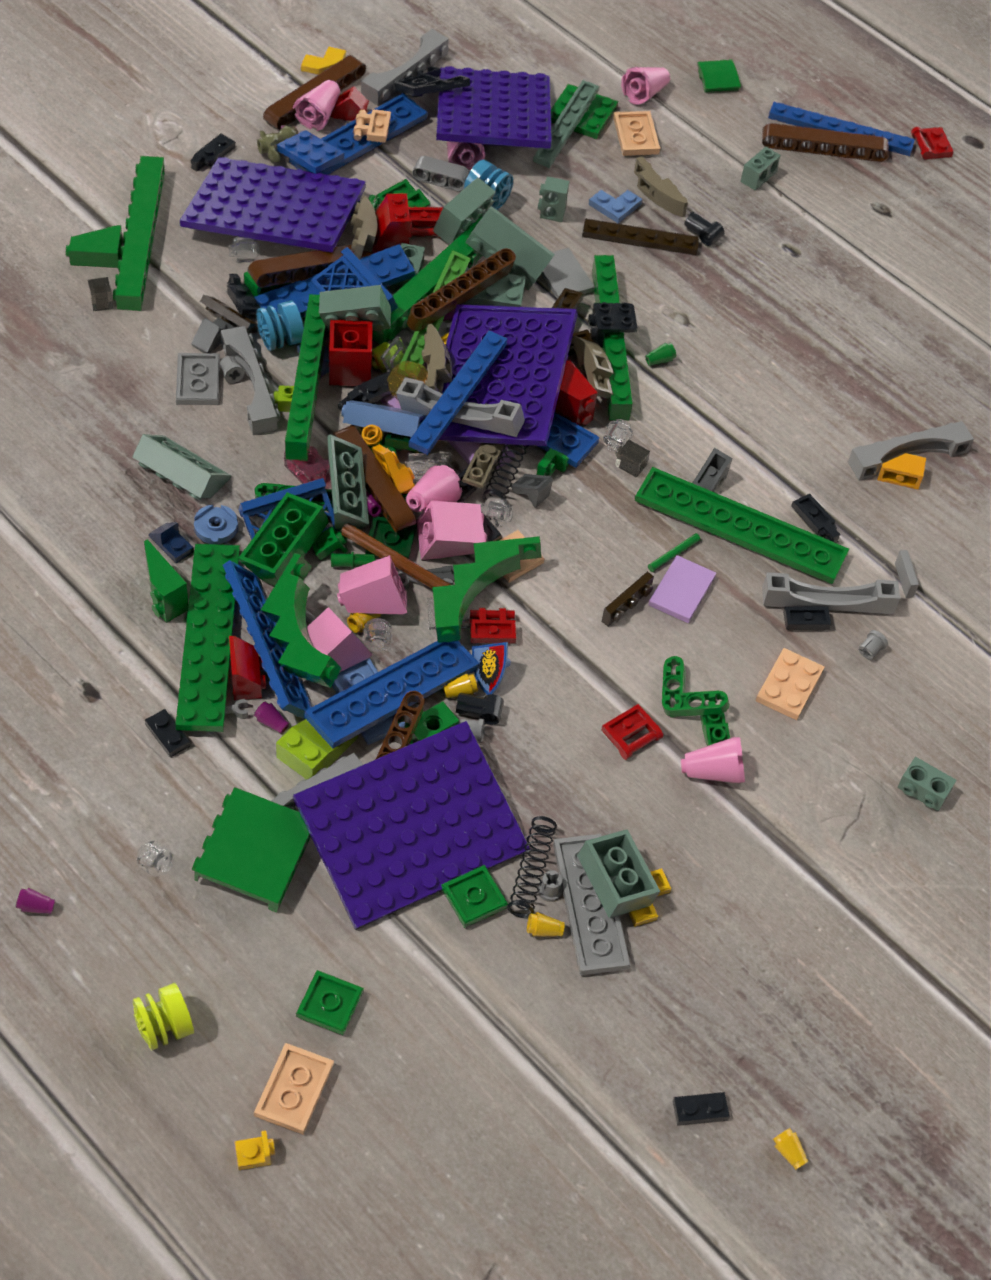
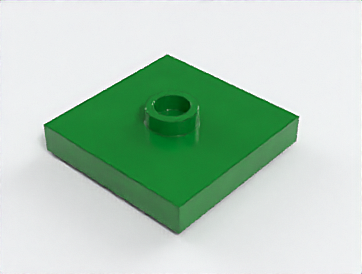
M485 865L441 884L444 895L464 928L508 907L506 899Z
M316 970L296 1012V1017L344 1035L364 992V988Z

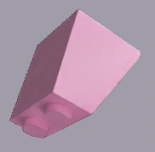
M430 501L426 509L416 520L421 560L474 554L473 543L487 542V534L484 532L483 527L484 514L481 513L480 504Z
M390 556L340 574L337 597L340 605H345L348 613H407V591Z
M329 607L307 626V631L314 647L321 653L332 657L342 668L341 671L373 655Z

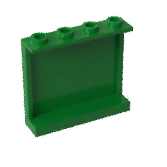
M234 787L231 795L226 794L224 798L222 814H217L214 819L212 835H207L204 840L202 856H197L192 866L194 880L198 882L199 878L202 877L268 903V909L277 913L311 835L300 812Z

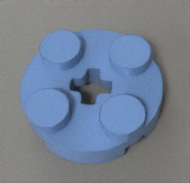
M208 505L201 508L195 515L194 531L196 536L203 542L221 545L231 540L238 533L237 515L227 506L221 505L220 508ZM212 523H220V526L214 527Z

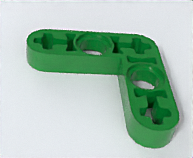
M671 656L665 660L663 666L662 706L666 715L670 717L722 714L729 709V699L723 691L685 693L686 669L682 658ZM674 665H678L676 666V675H673L672 672ZM671 683L680 684L675 690L668 689ZM671 698H675L676 702L673 708H670V706L672 705ZM694 700L702 702L700 706L695 708L691 707L690 703ZM717 700H722L719 705H716Z

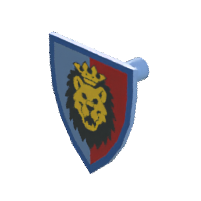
M508 642L472 646V656L480 663L474 671L475 677L481 689L487 695L495 693L504 677L506 667H509L511 664L510 659H508Z

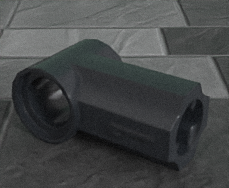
M691 212L684 223V226L699 235L701 242L706 246L712 245L725 234L724 228L719 222L714 221L710 223L695 212Z
M460 693L455 713L485 719V724L496 725L500 721L504 700L495 694L480 697Z

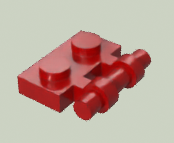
M486 608L470 610V618H472L470 620L471 643L508 642V644H516V620H507L515 619V610H506V608H499V610H486Z

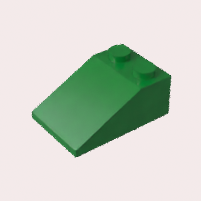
M147 539L144 541L151 590L150 595L153 602L152 610L157 617L161 616L168 623L188 611L187 583Z

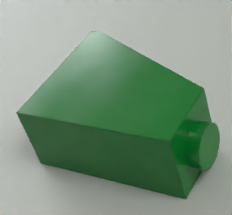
M115 225L72 236L70 244L66 245V257H69L70 266L118 268V260H120V250L123 243L122 226Z

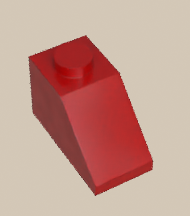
M353 86L339 95L330 118L353 121L360 110H365L367 113L369 100Z

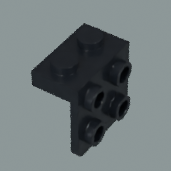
M603 302L593 304L592 314H589L588 325L592 326L590 338L601 348L604 345L605 332H637L638 325L635 308L632 303Z

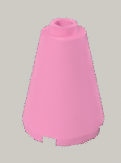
M632 67L626 70L627 72L622 76L621 87L623 94L627 95L630 99L628 100L630 103L635 105L643 104L670 82V74L663 67Z
M327 80L296 100L293 109H296L295 116L302 125L308 129H312V127L317 128L316 131L322 130L327 125L340 95L338 84Z
M446 141L448 161L450 163L461 165L471 170L478 161L485 159L483 144Z
M446 465L429 468L407 494V504L411 510L421 512L426 509L430 501L457 502L462 494V487L460 488L458 482L460 481L459 476Z
M733 737L686 753L685 759H681L682 773H687L689 778L744 783L745 775L740 737Z

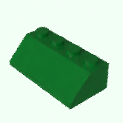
M287 492L239 556V561L262 581L275 586L294 553L304 557L329 523L323 506Z

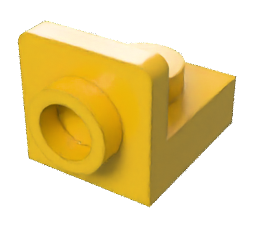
M261 1131V1137L235 1141L238 1170L271 1165L270 1155H275L273 1138L268 1139L267 1131Z

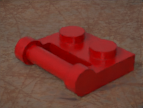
M917 126L911 130V135L916 139L924 160L953 156L954 151L942 127L921 129Z
M409 207V238H412V236H438L433 232L434 228L412 227H435L443 207Z
M639 704L603 724L601 731L619 750L621 757L625 760L632 757L635 751L650 742L663 738V732ZM645 728L649 731V733L631 744H626L625 740Z

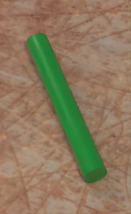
M695 533L648 564V569L654 572L701 540L699 534Z

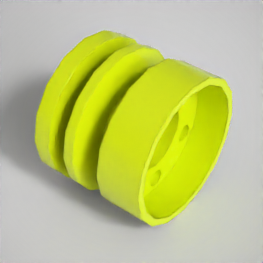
M176 983L158 989L159 1002H155L150 993L145 994L146 1007H144L140 997L132 1000L136 1025L141 1037L146 1041L151 1051L158 1048L156 1036H159L163 1045L168 1044L167 1031L171 1030L177 1040L194 1033L189 1011Z

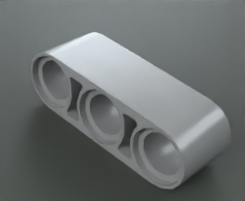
M421 156L412 171V175L418 181L459 192L464 189V184L470 171L461 165L428 156Z

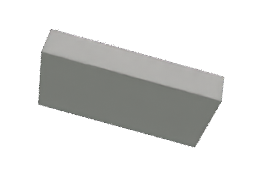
M900 550L895 566L905 597L913 598L919 583L908 551Z

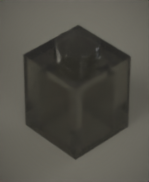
M108 277L88 280L93 312L114 309Z
M628 440L623 446L620 445L615 453L617 457L615 466L637 478L648 465L650 451Z

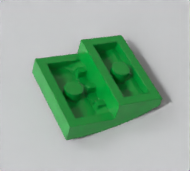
M732 59L697 62L699 78L703 82L704 93L740 90L741 85L738 72Z
M407 179L376 194L375 199L377 197L380 199L379 204H381L387 194L407 193L408 207H428L431 204L420 189L415 190Z

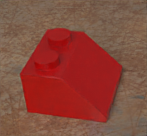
M229 636L234 701L240 699H262L261 689H266L265 675L260 676V670H264L261 657L256 652L254 645L235 636Z

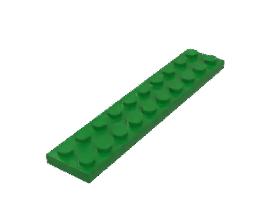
M655 467L651 468L635 495L634 501L831 584L834 583L849 552L847 547Z
M195 544L175 724L176 730L224 732L230 667L229 636L233 634L236 600L232 595L233 589L231 584L225 578L226 572L223 565L229 560L239 565L240 545Z

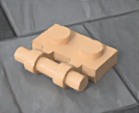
M372 109L371 114H366L365 110H360L355 120L357 124L353 129L354 139L359 141L363 135H367V140L386 143L391 112Z

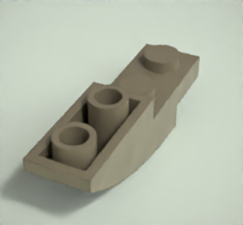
M643 156L636 158L634 173L638 177L637 187L641 192L666 211L680 217H685L688 201L680 193L677 186L669 178L662 180L660 175L654 171L651 164Z
M363 196L361 203L357 202L350 224L354 226L352 234L355 235L351 251H354V255L359 260H361L363 250L372 251L377 232L376 214L366 196Z
M428 324L427 333L424 335L425 347L422 350V358L428 364V377L425 380V385L439 393H443L444 383L452 382L451 358L436 328L432 324Z
M573 336L572 340L579 368L586 371L588 382L598 392L597 396L609 399L613 394L609 381L613 370L607 355L596 343Z
M481 443L465 472L462 482L483 489L491 478L495 466L498 464V459L505 444Z

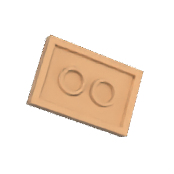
M650 111L614 112L613 119L623 156L659 154L660 146Z
M783 648L759 691L756 702L797 720L825 666Z
M285 1043L256 1106L254 1116L303 1135L333 1068L334 1060Z

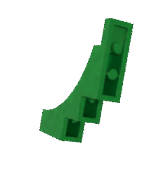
M540 536L473 543L475 563L453 565L455 585L432 587L438 643L461 640V625L464 615L474 598L484 588L498 578L521 569L520 560L542 558Z
M294 553L261 611L271 621L276 622L269 636L280 647L285 649L278 663L289 674L331 688L342 668L332 657L318 651L309 637L306 626V603L310 588L303 581L312 566L302 555Z

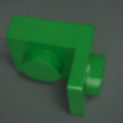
M550 448L538 464L536 475L551 476L555 469L565 473L569 457Z
M332 526L322 532L312 545L316 556L320 560L338 548L344 553L349 551L346 546L347 538L342 535L341 531L337 532Z

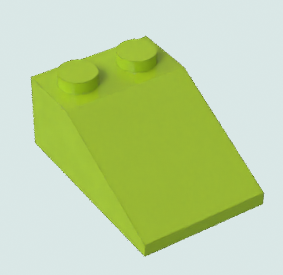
M305 719L291 727L276 742V758L305 779H309L322 768L330 767L358 739V735L332 749Z

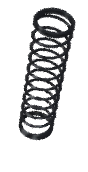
M506 444L503 447L497 462L498 464L495 466L492 477L489 479V484L486 486V491L482 496L486 503L494 507L504 505L507 498L505 494H508V488L512 487L511 481L515 480L514 475L518 473L517 468L521 466L520 461L524 459L522 455L526 454V448L529 445L526 447L515 445L518 448L524 449L522 454L510 449L508 446L515 444ZM506 451L520 455L522 457L521 460L508 456ZM503 458H510L518 462L519 466L515 467L510 463H506ZM506 464L511 468H515L516 472L511 473L510 471L503 469L500 465ZM497 471L511 474L513 479L509 480L506 477L500 476ZM500 477L503 480L509 481L510 486L498 483L494 478ZM491 484H498L506 488L507 492L503 493L496 490ZM488 493L493 499L503 502L500 504L491 502L486 498L485 494ZM491 494H495L499 496L501 499H497L493 497Z
M536 816L531 821L532 827L529 829L530 835L527 837V844L524 846V849L527 850L528 845L533 849L522 853L521 868L518 869V877L515 878L516 885L513 887L514 893L510 896L511 902L507 907L512 915L520 918H528L530 913H518L511 909L510 906L515 905L520 909L531 911L532 914L534 913L535 906L531 902L537 901V897L534 894L540 892V889L536 885L542 884L539 877H542L544 872L541 869L547 866L543 860L549 859L545 852L551 850L548 844H551L553 839L550 836H553L557 829L556 822L546 816ZM534 821H548L554 825V828L547 825H536ZM534 829L538 833L531 834V830ZM533 835H543L550 838L551 841L543 842L534 838ZM532 837L535 841L529 842V838ZM531 843H540L546 845L549 849L540 850L532 846ZM536 851L543 853L546 855V858H537L531 855L529 852ZM527 853L531 858H524V855ZM526 860H537L544 863V866H534ZM525 861L529 866L522 867V863ZM524 868H534L541 871L542 874L535 875L527 872ZM523 870L527 874L520 875V871ZM522 877H533L538 879L540 883H531ZM520 878L525 883L518 884L517 880ZM519 885H530L535 887L537 891H528ZM518 886L523 891L515 892V888ZM517 893L532 895L535 897V900L524 899ZM516 895L521 900L513 901V896Z

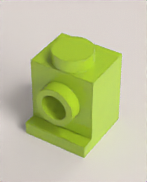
M279 385V390L274 391L275 404H278L279 412H290L294 386Z

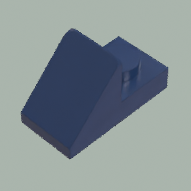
M177 522L165 523L148 534L175 563H178L194 552L193 546L179 533V524Z

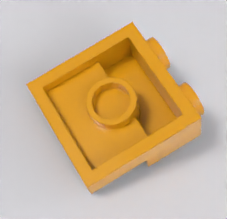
M380 444L372 447L375 457L398 491L402 494L409 493L415 486L413 483L415 477L411 468H407L404 464L399 463L394 451L391 452Z

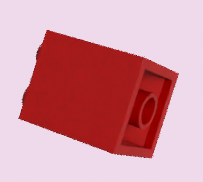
M407 193L387 194L375 212L377 232L372 248L374 253L399 244L401 245L402 243L409 244L410 215Z
M330 320L329 385L357 386L370 380L372 321Z
M571 360L566 361L555 412L581 426L593 421L598 392Z

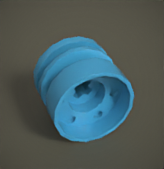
M484 159L480 160L470 170L464 184V189L479 177L496 191L492 207L498 210L507 201L514 184L513 175L500 168L497 169V166Z
M290 300L279 303L277 305V312L271 305L267 307V310L264 307L257 310L258 330L267 350H275L276 346L282 348L284 346V339L289 346L301 343L304 328L299 310L294 301Z

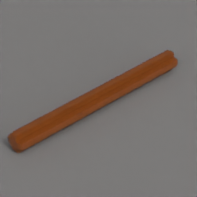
M346 523L342 528V535L380 558L390 556L395 567L430 588L451 585L351 524Z

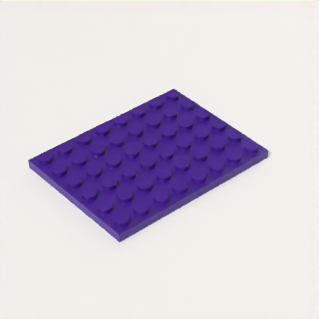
M452 66L441 67L440 79L445 80L462 75L470 78V86L439 91L436 140L551 149L550 76L543 73L535 75L526 72L510 73L506 70L495 72L489 69L473 70L472 68L455 69Z
M218 157L180 218V227L333 252L355 210L357 202H359L366 189V181L357 178L350 179L338 175L314 174L313 172L301 169H288L282 166L276 167L264 163L257 164L245 160L239 161L227 157Z
M457 305L445 345L452 363V381L488 331L508 338L507 345L466 402L497 404L504 400L521 404L525 421L517 437L451 422L439 440L547 446L578 315L577 310ZM451 382L444 383L443 393L448 388Z
M467 721L293 795L294 802L355 930L442 891L441 884L483 865L488 870L527 851L524 849L527 841Z

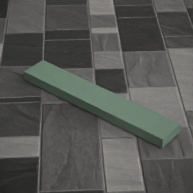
M582 80L551 129V149L539 148L533 157V162L547 168L552 166L599 92L598 85Z

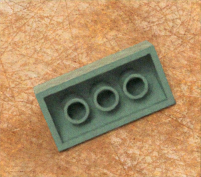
M490 206L465 242L485 258L504 248L514 251L516 259L509 274L525 276V288L527 290L532 287L555 255L492 206Z
M142 434L132 456L139 461L138 464L146 469H153L158 477L173 481V486L182 490H188L190 492L189 495L198 500L212 498L232 476L164 435Z
M330 434L327 436L335 529L341 531L346 523L361 529L369 525L362 448Z

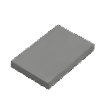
M569 247L552 252L555 255L541 275L557 299L564 288L582 292L583 295L594 292L595 286Z
M178 353L176 405H218L220 353Z

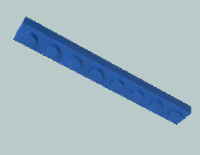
M774 101L768 119L799 127L885 137L888 140L889 151L910 156L915 139L907 136L893 134L888 131L878 130Z
M488 331L410 438L409 447L424 454H429L505 348L508 338Z

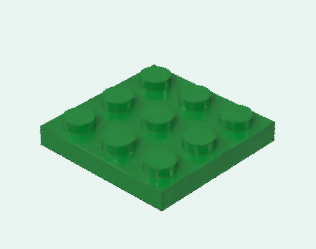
M567 84L551 108V124H555L577 90V86ZM597 94L574 129V132L597 140L617 109L618 101Z

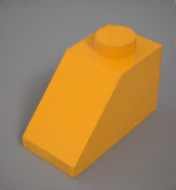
M908 453L900 455L882 464L877 480L918 490L924 476L926 458Z

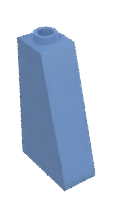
M353 400L347 401L346 405H343L341 413L342 417H344L343 423L361 427L376 425L382 431L409 437L413 436L426 418V415L400 408Z

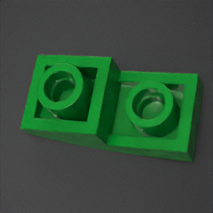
M724 713L700 715L707 746L730 739L729 726L725 722Z

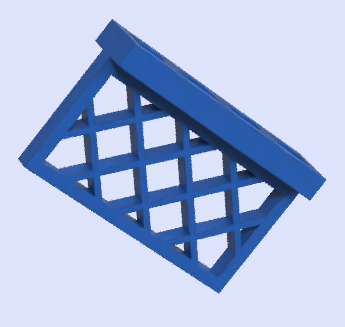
M348 247L341 251L342 257L311 279L320 292L381 285L391 306V312L398 308L394 297ZM344 264L346 266L345 273H336L337 268ZM324 278H330L329 285H320L319 282ZM335 278H344L343 285H334ZM348 278H357V285H347Z
M321 478L240 503L238 510L240 516L244 519L251 540L255 536L254 531L258 532L259 528L251 524L249 517L257 515L265 519V522L271 511L276 508L287 492L305 500L309 499L310 502L314 497L322 495L325 503L323 508L325 510L326 507L328 513L325 512L326 516L331 519L332 527L335 529L333 508L325 489L324 479Z

